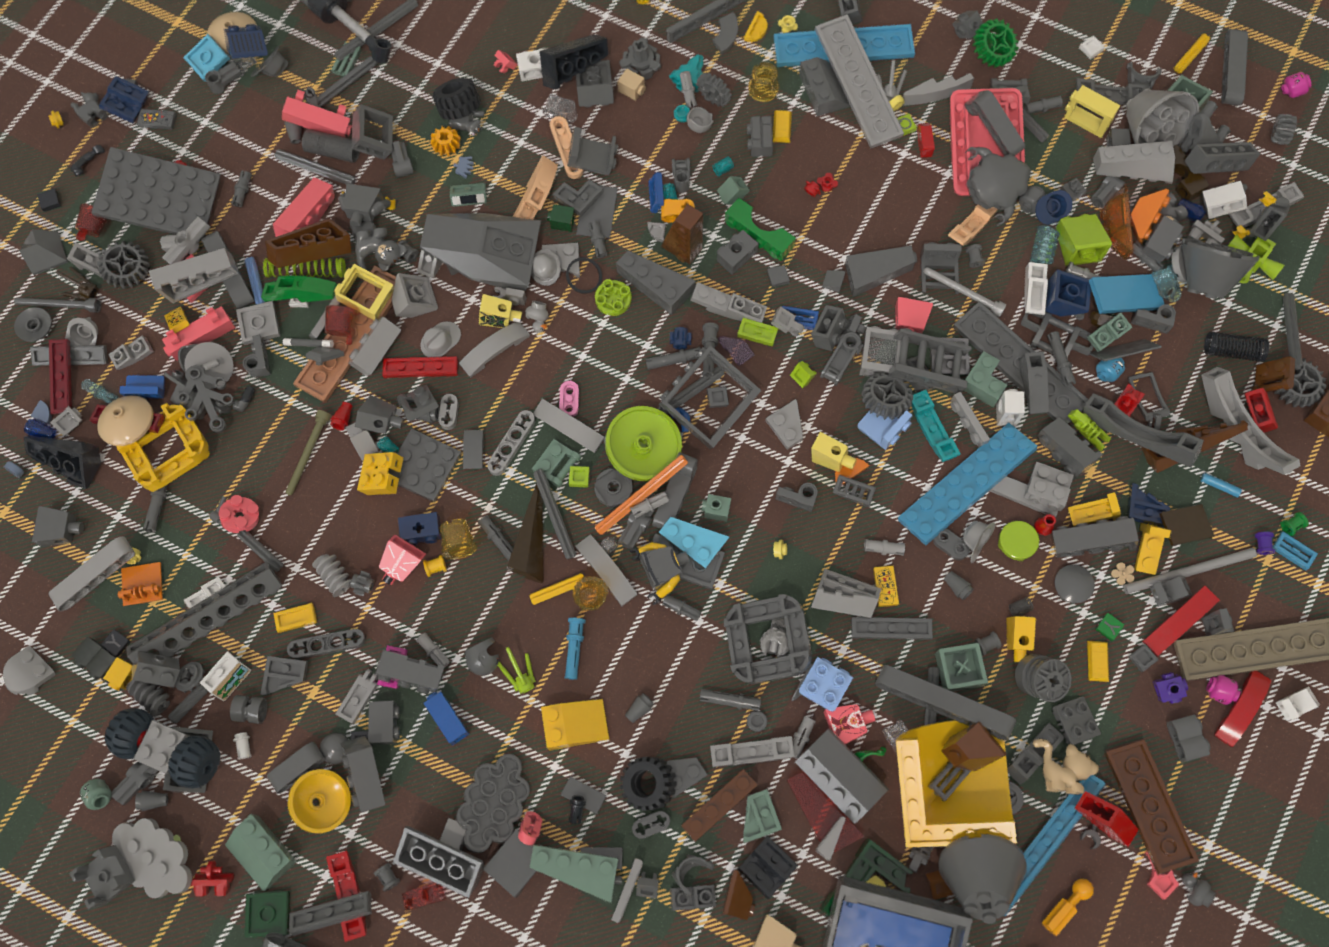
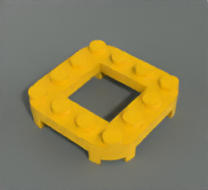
M166 403L161 406L163 411L159 414H163L165 419L158 433L146 432L143 437L132 444L117 446V450L122 454L133 473V478L142 487L151 492L166 486L209 457L210 453L206 439L195 421H189L185 417L186 409L181 404L169 406ZM174 427L186 449L154 469L142 447Z

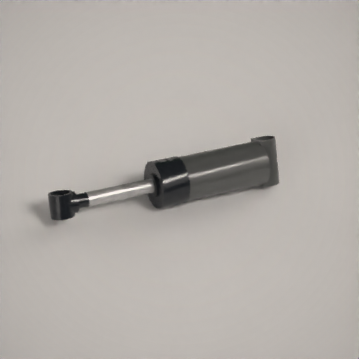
M300 0L326 24L333 23L339 19L369 46L374 61L378 63L388 62L392 47L390 41L384 38H374L345 12L347 2L352 0Z

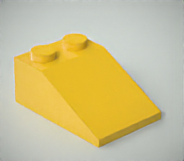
M603 699L541 707L546 745L549 751L609 740Z

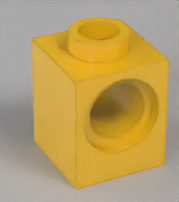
M116 657L103 679L109 681L108 686L117 691L120 688L126 690L128 683L132 680L131 668L133 665Z

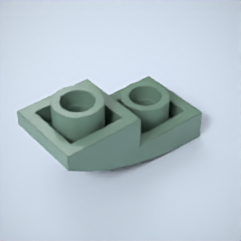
M1119 313L1087 336L1097 352H1099L1133 327L1123 314Z

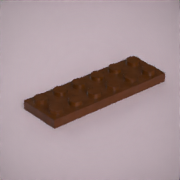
M1145 740L1105 752L1106 759L1134 823L1139 829L1138 832L1157 875L1198 862L1199 859Z

